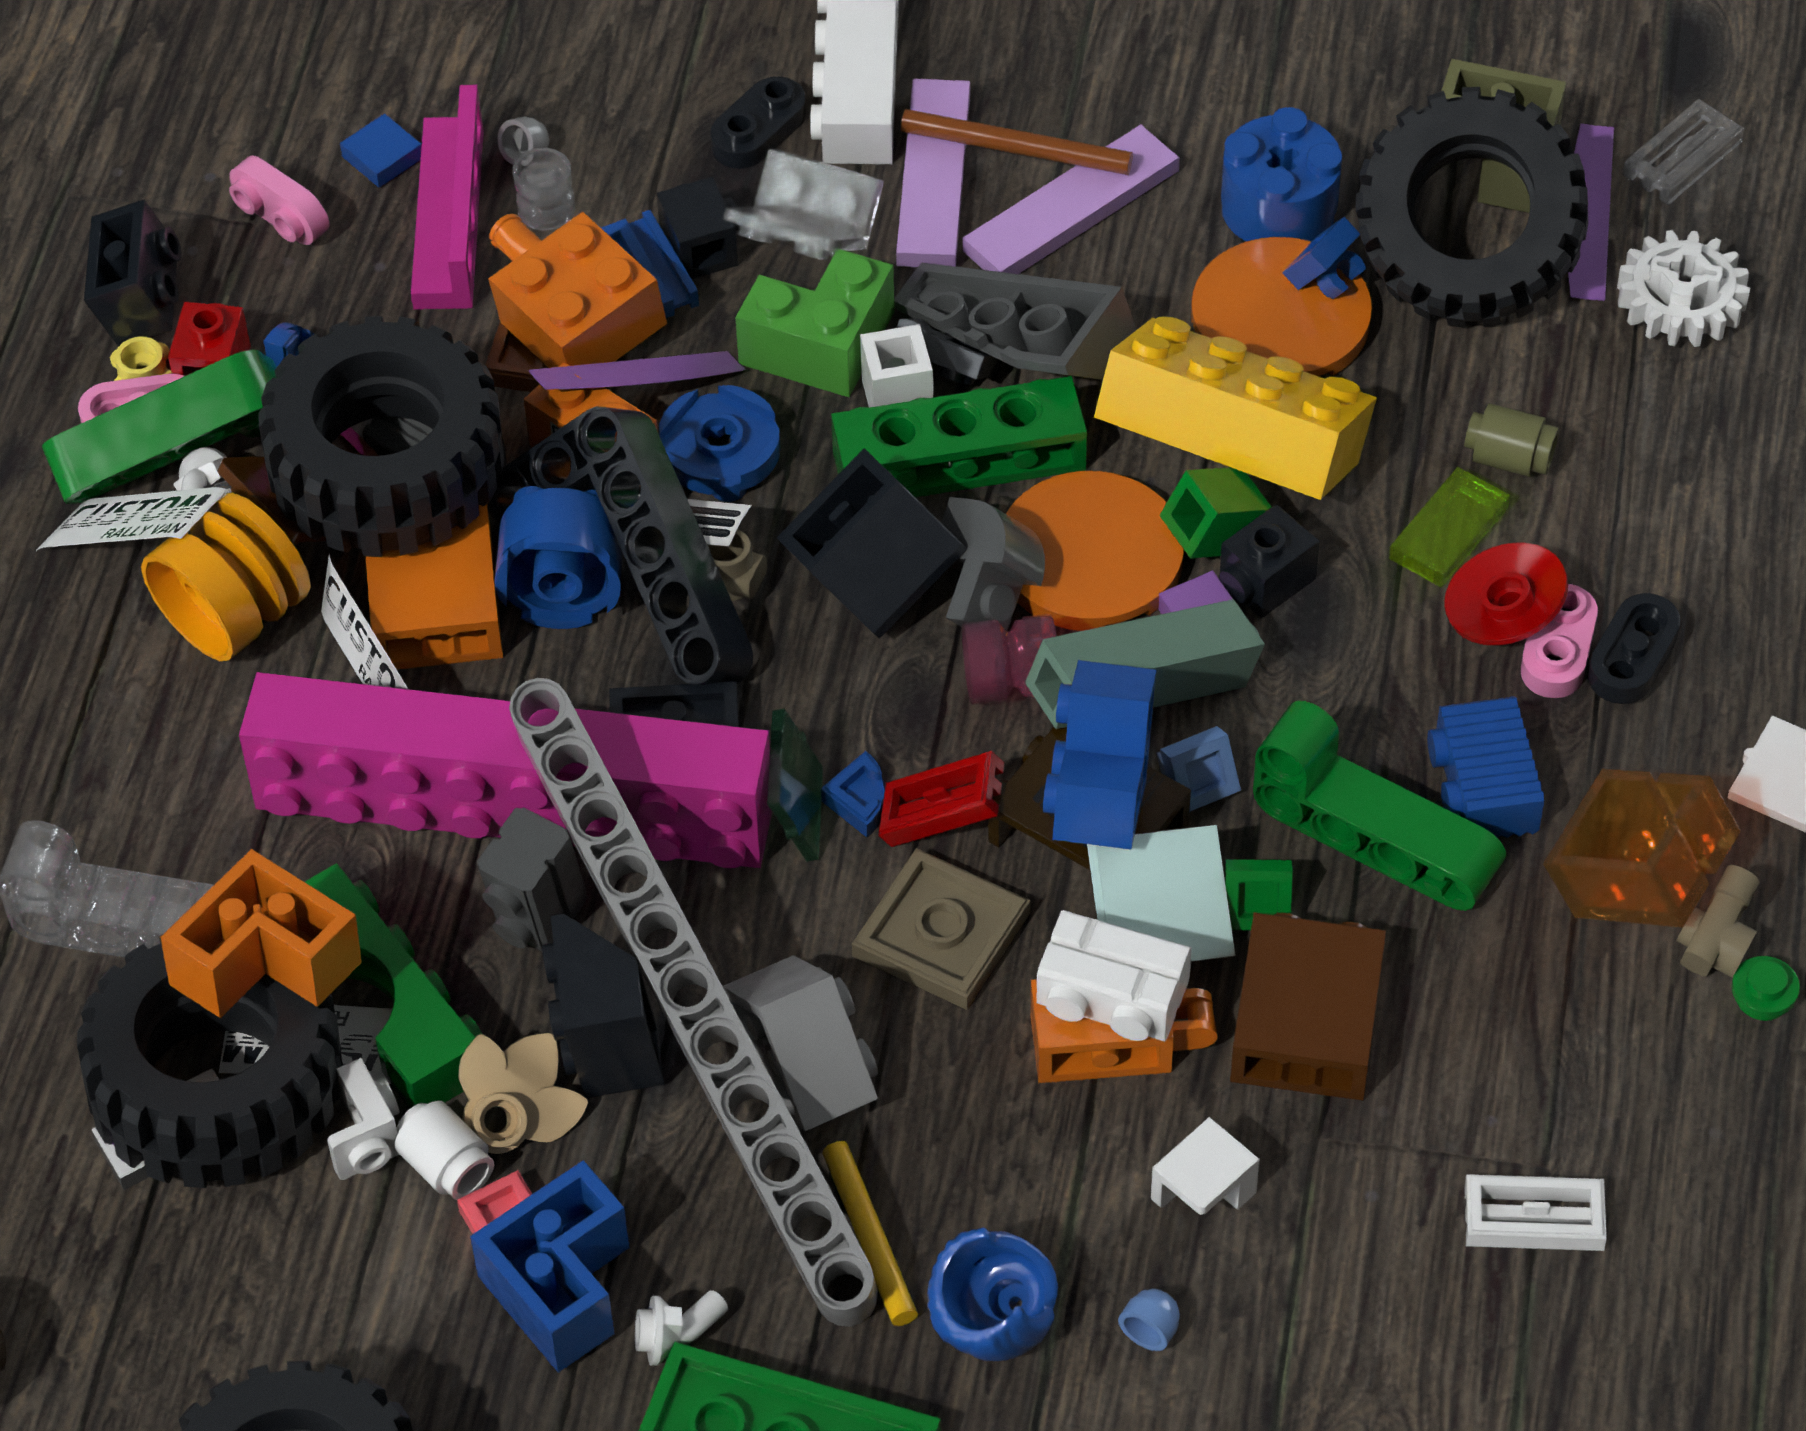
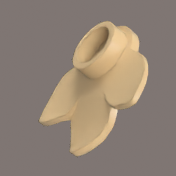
M543 1033L523 1037L511 1044L504 1052L490 1038L479 1034L462 1055L459 1065V1081L468 1098L462 1120L488 1145V1153L501 1154L509 1152L518 1147L524 1139L537 1142H553L564 1136L583 1116L588 1100L575 1091L554 1086L558 1070V1048L553 1034ZM498 1106L506 1113L507 1122L501 1131L493 1133L486 1128L484 1117L490 1108Z

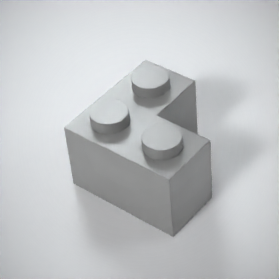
M793 955L722 986L756 1051L763 1058L768 1073L796 1126L807 1131L878 1099L871 1081L872 1077L878 1075L876 1062L866 1042L862 1038L856 1040L848 1018L855 1014L854 1003L847 986L840 977L834 979L833 975L823 971L820 967H815Z

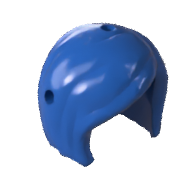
M986 1228L961 1232L953 1240H949L946 1243L944 1250L938 1254L936 1263L932 1268L927 1290V1306L930 1311L932 1326L944 1342L962 1353L972 1355L976 1359L1005 1361L1019 1357L1041 1343L1053 1324L1055 1316L1053 1310L1058 1295L1057 1277L1049 1259L1030 1242L1016 1235L1002 1231H988ZM1021 1300L1022 1305L1015 1307L1016 1303Z

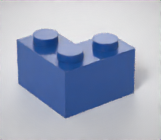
M1078 660L1072 685L1060 684L1056 708V723L1067 724L1066 741L1056 740L1052 771L1047 774L1043 799V813L1054 814L1052 840L1132 850L1147 780L1156 669Z
M583 1160L470 1236L479 1279L558 1373L614 1335L609 1294L592 1273L629 1249L623 1205Z

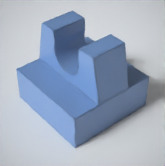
M1218 726L1161 748L1160 752H1157L1161 773L1191 789L1190 811L1241 791L1228 734Z

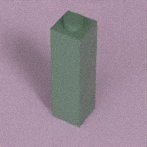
M1232 599L1043 639L1025 684L1054 728L1059 729L1067 727V724L1056 723V708L1060 684L1072 685L1078 660L1156 669L1154 708L1246 687L1265 643L1260 638L1255 626L1249 622L1235 600Z

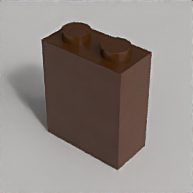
M1254 912L1233 1043L1230 1082L1364 1101L1386 930L1368 928L1356 922L1335 924L1306 920L1290 913L1269 915Z

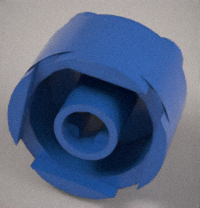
M1284 107L1278 109L1273 115L1249 121L1230 134L1224 144L1221 202L1222 216L1231 231L1246 242L1269 237H1289L1312 241L1316 236L1332 226L1338 208L1342 168V152L1335 138L1325 128L1308 120L1303 111L1293 107Z
M526 486L515 493L513 503L506 509L500 522L495 590L499 600L506 607L508 600L522 610L521 619L545 628H578L592 623L593 614L607 607L608 613L617 604L621 591L623 552L596 490L583 492L569 488L542 489L537 486Z

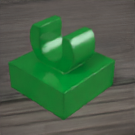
M1226 859L1225 886L1232 930H1251L1254 912L1269 915L1277 913L1291 914L1292 860Z

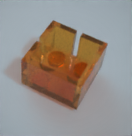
M1602 769L1543 865L1575 918L1683 928L1709 885L1705 875L1716 874L1741 830L1711 776L1660 773L1655 781L1650 772Z

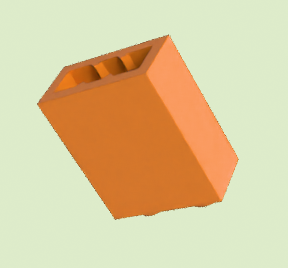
M479 505L480 515L464 529H461L458 525L452 528V537L436 546H433L431 541L418 545V552L400 556L399 550L383 551V557L366 556L371 629L396 669L503 658L498 596L495 590L493 542L487 505L484 507Z

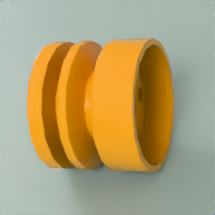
M233 492L223 494L190 529L191 535L186 533L182 539L169 537L144 557L141 565L145 585L154 602L171 625L199 651L218 661L231 660L260 635L263 628L262 619L267 622L279 620L285 615L288 606L297 605L308 595L311 588L308 570L299 552L285 532L265 511L249 499Z

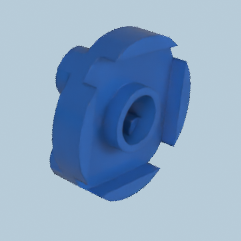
M732 385L718 386V393L706 394L700 397L698 389L685 393L667 408L659 423L660 439L680 484L698 493L713 494L720 501L733 502L741 499L746 494L748 488L757 485L772 472L780 456V430L775 422V413L772 407L760 395L742 387ZM724 434L731 435V443L724 446L710 445L707 440L709 436L719 439Z

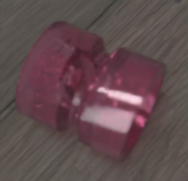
M1051 614L1024 616L1022 620H1015L1011 630L1007 632L998 620L962 623L963 659L971 705L1006 702L1012 688H1017L1025 697L1035 698L1025 682L1042 640L1056 637L1055 625Z

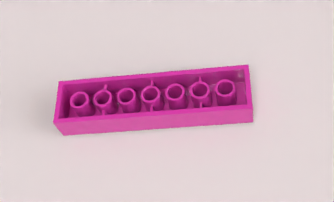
M256 673L239 732L255 809L267 810L279 816L302 814L327 817L346 824L361 821L393 825L406 831L430 829L455 832L467 838H482L485 836L501 838L499 830L515 808L524 807L565 828L520 742L509 710L510 701ZM553 709L538 710L530 717L528 723L533 726L548 725L555 720L559 712ZM575 709L654 859L670 861L677 858L711 862L723 868H737L739 866L761 868L774 805L769 731ZM582 763L568 764L560 769L556 778L562 781L577 780L584 775L588 766ZM605 817L595 819L588 825L585 833L594 837L607 835L613 831L617 821Z

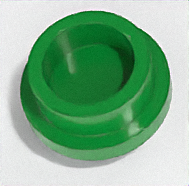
M1770 956L1752 957L1742 962L1733 976L1731 985L1733 997L1740 1009L1749 1017L1761 1021L1777 1019L1791 1010L1798 999L1800 983L1795 971L1784 961Z

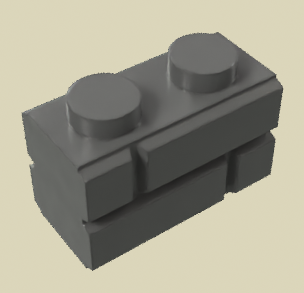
M524 807L515 808L499 830L501 839H492L476 862L486 889L482 894V898L492 908L496 919L492 927L503 940L517 948L523 949L528 944L542 952L543 944L553 943L551 916L565 914L574 919L588 899V895L567 829Z

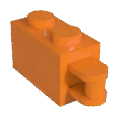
M1037 979L1031 980L1030 1016L1038 1083L1171 1073L1173 1051L1206 1048L1215 1043L1218 1038L1212 995L1204 989H1186L1181 1004L1177 1009L1175 1019L1188 1018V1020L1174 1021L1166 1041L1151 1037L1141 1041H1134L1118 1035L1108 1024L1084 1017L1076 1022L1057 1018L1047 1010L1046 1006L1037 1004Z

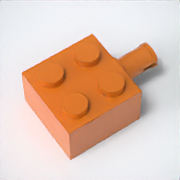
M583 211L543 240L515 214H507L501 217L491 228L489 234L490 243L512 261L488 278L500 322L548 368L559 367L563 362L570 366L615 362L667 324L657 279Z

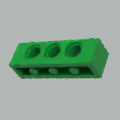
M1072 376L1038 379L1030 383L991 389L980 388L966 393L934 398H917L908 402L870 408L858 407L850 411L831 413L833 455L838 474L865 448L914 497L1086 470L1087 431Z

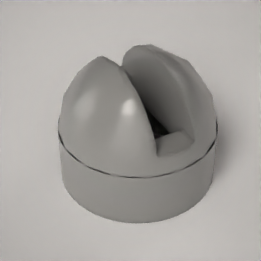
M530 117L507 120L502 124L498 132V146L501 154L509 163L516 166L537 161L546 154L550 143L548 130L544 124Z

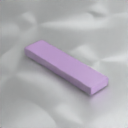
M913 79L910 110L968 121L970 81ZM907 134L896 251L897 266L918 267L922 262L956 267L966 144L916 134Z
M1139 125L1106 146L1133 152L1129 175L1076 165L964 236L963 252L983 270L1019 274L1178 172L1179 157L1145 127Z

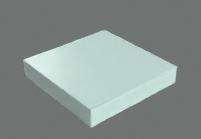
M1217 825L1135 834L1132 850L1087 844L1097 920L1192 947L1191 962L1235 956Z

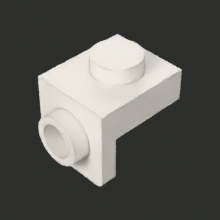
M362 1058L337 1068L343 1101L355 1123L332 1134L327 1139L333 1167L340 1180L347 1179L356 1174L372 1173L383 1167L389 1159L400 1155L395 1149L397 1129L393 1117L399 1114L398 1104L386 1079L380 1077L373 1081Z

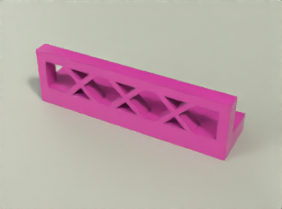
M460 85L458 117L424 118L411 285L413 309L473 308L484 133L477 85Z

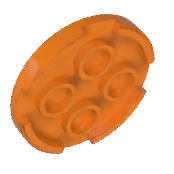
M1289 237L1260 238L1229 248L1219 254L1205 267L1193 290L1191 323H1193L1196 333L1206 337L1232 338L1245 344L1247 347L1246 351L1265 358L1284 357L1292 359L1303 366L1304 372L1316 376L1329 372L1331 376H1334L1355 360L1367 341L1372 311L1371 297L1361 274L1349 280L1338 268L1337 274L1346 283L1348 288L1336 298L1331 299L1325 296L1319 289L1316 278L1298 290L1282 272L1311 241Z
M1103 471L1064 473L1032 486L1015 500L1006 514L1032 529L1039 537L1044 549L1045 572L1041 586L1023 584L1017 603L1030 614L1044 622L1076 631H1084L1127 621L1143 613L1151 615L1159 609V593L1177 586L1183 568L1184 549L1159 516L1167 502L1155 491L1134 479Z

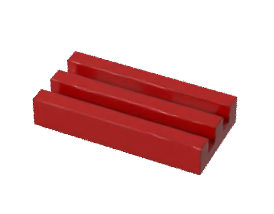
M989 751L887 782L878 836L890 847H894L998 816L999 805L992 797L1001 794L1002 783L995 778V775L1003 773L1005 762L993 751ZM975 782V783L970 784V785H966V786H963V787H960V788H956V789L947 791V790L952 789V788H955V787H959V786H962V785H965V784H969V783ZM924 797L923 799L916 800V801H913V802H910V803H906V804H903V805H900V806H899V804H902V803H905V802H909V801H912V800H915V799H919V798Z

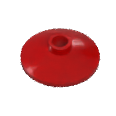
M1523 542L1507 543L1489 548L1469 559L1452 577L1444 599L1447 618L1459 635L1474 643L1506 645L1524 640L1545 628L1560 612L1568 594L1567 573L1562 562L1554 553L1536 544Z

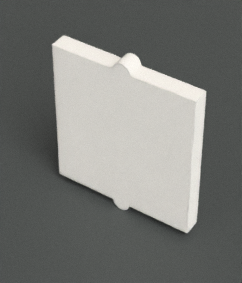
M1772 716L1754 748H1747L1744 751V766L1729 790L1728 799L1806 833V730Z

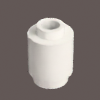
M434 1101L429 1104H417L409 1109L400 1119L397 1125L398 1134L395 1140L396 1151L439 1194H450L455 1200H458L480 1189L487 1182L494 1169V1161L488 1155V1145L446 1103Z

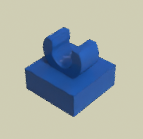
M1345 217L1341 218L1316 236L1282 273L1298 290L1316 278L1321 292L1328 298H1336L1348 288L1346 283L1339 278L1337 268L1349 280L1354 279L1366 269L1363 260L1356 253L1346 250L1360 233Z

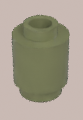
M1489 403L1484 414L1473 412L1467 429L1464 447L1474 450V463L1530 477L1533 472L1547 475L1556 450L1560 428L1546 424L1545 417Z

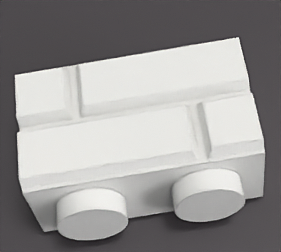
M1061 910L1051 936L1050 943L1048 942L1038 968L1037 1004L1046 1006L1051 1014L1065 1021L1076 1022L1084 1017L1108 1024L1114 1032L1129 1040L1141 1041L1151 1037L1166 1041L1189 982L1192 947Z

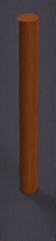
M905 109L901 122V132L1103 171L1129 175L1132 166L1133 152L909 109Z

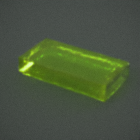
M1457 467L1391 544L1389 559L1442 588L1508 509L1510 494Z

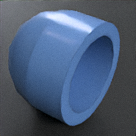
M1156 1288L1142 1290L1128 1302L1118 1318V1323L1125 1335L1136 1344L1152 1351H1161L1166 1348L1179 1326L1180 1313L1177 1302L1168 1293Z

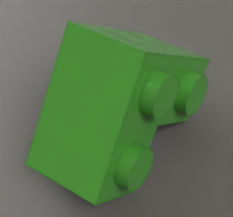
M837 249L815 291L758 275L735 317L739 364L850 398L862 375L860 335L885 330L895 312L893 265Z

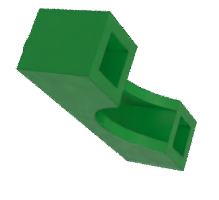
M337 863L306 880L305 883L356 914L362 963L347 978L360 980L377 987L394 1003L389 1020L375 1038L382 1072L410 1109L420 1103L429 1104L434 1101L446 1103L464 1092L459 1081L460 1060L469 1044L476 1036L482 1034L478 1025L468 1014L458 1017L448 1004L451 1002L450 996L440 977L431 968L424 972L413 960L415 953L409 939L397 924L394 923L387 927L378 915L380 910L377 901L362 880L359 879L352 883Z

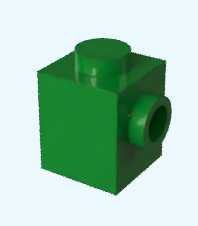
M1231 467L1195 469L1184 472L1159 516L1190 558L1221 556V544L1269 510L1271 505L1245 472Z

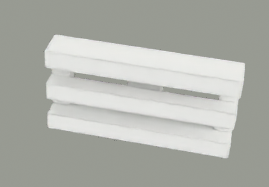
M1466 1175V1246L1604 1251L1607 1239L1604 1179ZM1481 1199L1590 1202V1208L1550 1206L1548 1202H1524L1523 1205L1481 1204Z

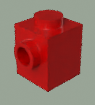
M184 302L168 355L172 374L186 376L228 356L250 350L251 345L243 307L227 306L220 303Z

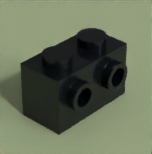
M145 199L91 217L84 302L118 347L124 341L134 337L153 338L161 333L171 331L174 303H177L179 298L176 285L177 261H180L182 257L180 242L172 228H165Z

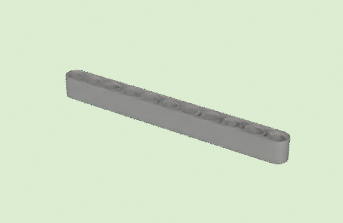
M535 678L525 681L516 688L511 696L509 710L520 742L629 950L637 958L640 970L819 1311L828 1321L837 1326L850 1327L862 1323L871 1316L877 1305L878 1297L874 1275L866 1255L567 693L558 683L550 679ZM553 709L559 712L555 720L548 725L533 726L528 723L530 717L538 710ZM582 763L588 766L584 775L577 780L562 781L556 778L560 769L568 764ZM605 817L617 821L613 831L607 835L594 837L585 833L588 825L595 819ZM640 873L647 877L644 885L637 891L623 893L614 889L618 879L625 874ZM664 928L677 933L673 943L666 948L657 950L644 946L646 937L654 930ZM700 985L707 989L704 999L697 1005L685 1007L673 1002L676 993L685 986ZM721 1041L730 1042L738 1047L735 1056L727 1063L720 1065L711 1064L703 1059L706 1050L714 1043ZM759 1099L769 1105L765 1116L758 1121L745 1123L734 1118L736 1108L746 1100ZM790 1157L799 1162V1170L789 1180L777 1182L768 1179L764 1175L768 1164L774 1159ZM813 1215L822 1216L832 1223L827 1235L816 1241H805L795 1234L798 1224L806 1217ZM841 1275H853L863 1282V1288L852 1300L845 1302L836 1301L826 1293L830 1282Z

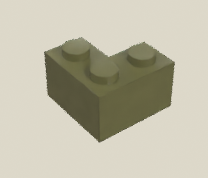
M1451 59L1441 90L1445 92L1446 99L1461 97L1462 87H1480L1481 96L1495 97L1499 89L1515 94L1516 103L1524 107L1533 102L1545 110L1547 121L1553 126L1561 124L1566 82ZM1483 158L1477 202L1530 213L1529 194L1520 176L1513 169L1500 162Z

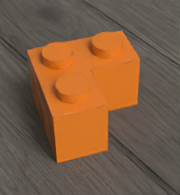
M253 849L241 858L161 936L169 985L219 1018L228 1012L265 974L318 1007L362 963L356 914Z

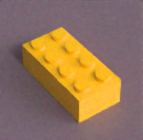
M1152 317L1110 350L1094 418L1319 500L1325 497L1359 464L1377 397L1360 392V387L1348 379L1340 377H1327L1324 379L1304 372L1303 366L1292 359L1262 357L1246 351V345L1238 340L1228 337H1206L1190 331L1191 327L1189 324L1172 317Z

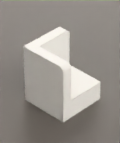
M1209 1117L1152 1167L1151 1200L1163 1208L1173 1198L1178 1196L1198 1214H1206L1224 1198L1238 1210L1256 1194L1259 1158Z

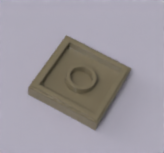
M916 848L853 941L852 956L968 1010L1029 916L1031 900Z

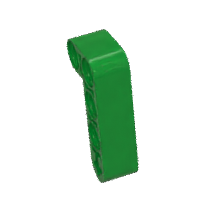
M247 350L233 354L61 432L44 442L42 449L65 504H77L98 497L184 458L192 450L208 447L236 433L249 438L260 437L259 412L263 408L261 397L266 384L272 378H276V365L274 361L258 350Z
M1307 701L1291 703L1256 752L1253 795L1259 807L1277 821L1447 907L1463 911L1472 909L1506 858V850L1501 841L1485 828L1337 755L1339 729L1334 719L1316 704Z

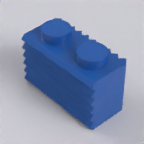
M1517 697L1439 706L1437 728L1428 730L1427 743L1433 768L1444 767L1447 781L1442 782L1441 785L1443 808L1485 828L1497 838L1501 835L1506 838L1513 834L1521 836L1526 832L1533 835L1539 831L1544 806V793L1541 791V782L1538 780L1535 760L1532 759V750L1529 748V739L1526 737V729L1523 726V718L1520 714Z

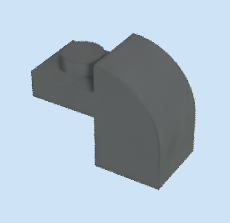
M950 497L941 523L967 550L951 565L952 568L960 571L961 574L946 618L984 640L1003 643L1023 584L1042 585L1045 572V555L1042 543L1032 529L990 504L980 500Z

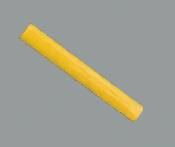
M837 1141L831 1143L824 1148L822 1154L858 1242L871 1265L875 1283L894 1326L906 1325L918 1316L911 1295L847 1142Z

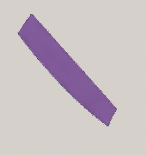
M1580 124L1574 153L1579 154L1585 173L1588 191V229L1586 240L1582 241L1580 247V258L1573 272H1568L1570 297L1605 301L1614 127Z
M728 351L533 369L529 370V373L545 390L652 384L721 375L746 369Z

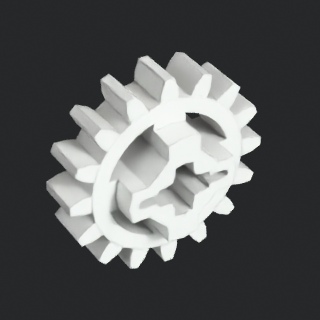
M1673 230L1666 231L1664 243L1659 244L1655 239L1648 236L1644 238L1642 251L1632 248L1628 251L1626 265H1621L1617 284V289L1620 290L1618 306L1619 308H1629L1627 322L1630 325L1642 322L1647 324L1645 337L1651 339L1659 332L1668 334V344L1675 346L1680 336H1688L1692 345L1697 347L1701 345L1702 334L1708 333L1712 338L1719 341L1723 339L1725 325L1732 328L1738 327L1741 313L1746 311L1750 288L1747 287L1749 271L1746 268H1737L1739 254L1736 251L1723 255L1719 253L1721 240L1718 238L1709 241L1705 245L1699 243L1697 231H1691L1687 240H1678Z

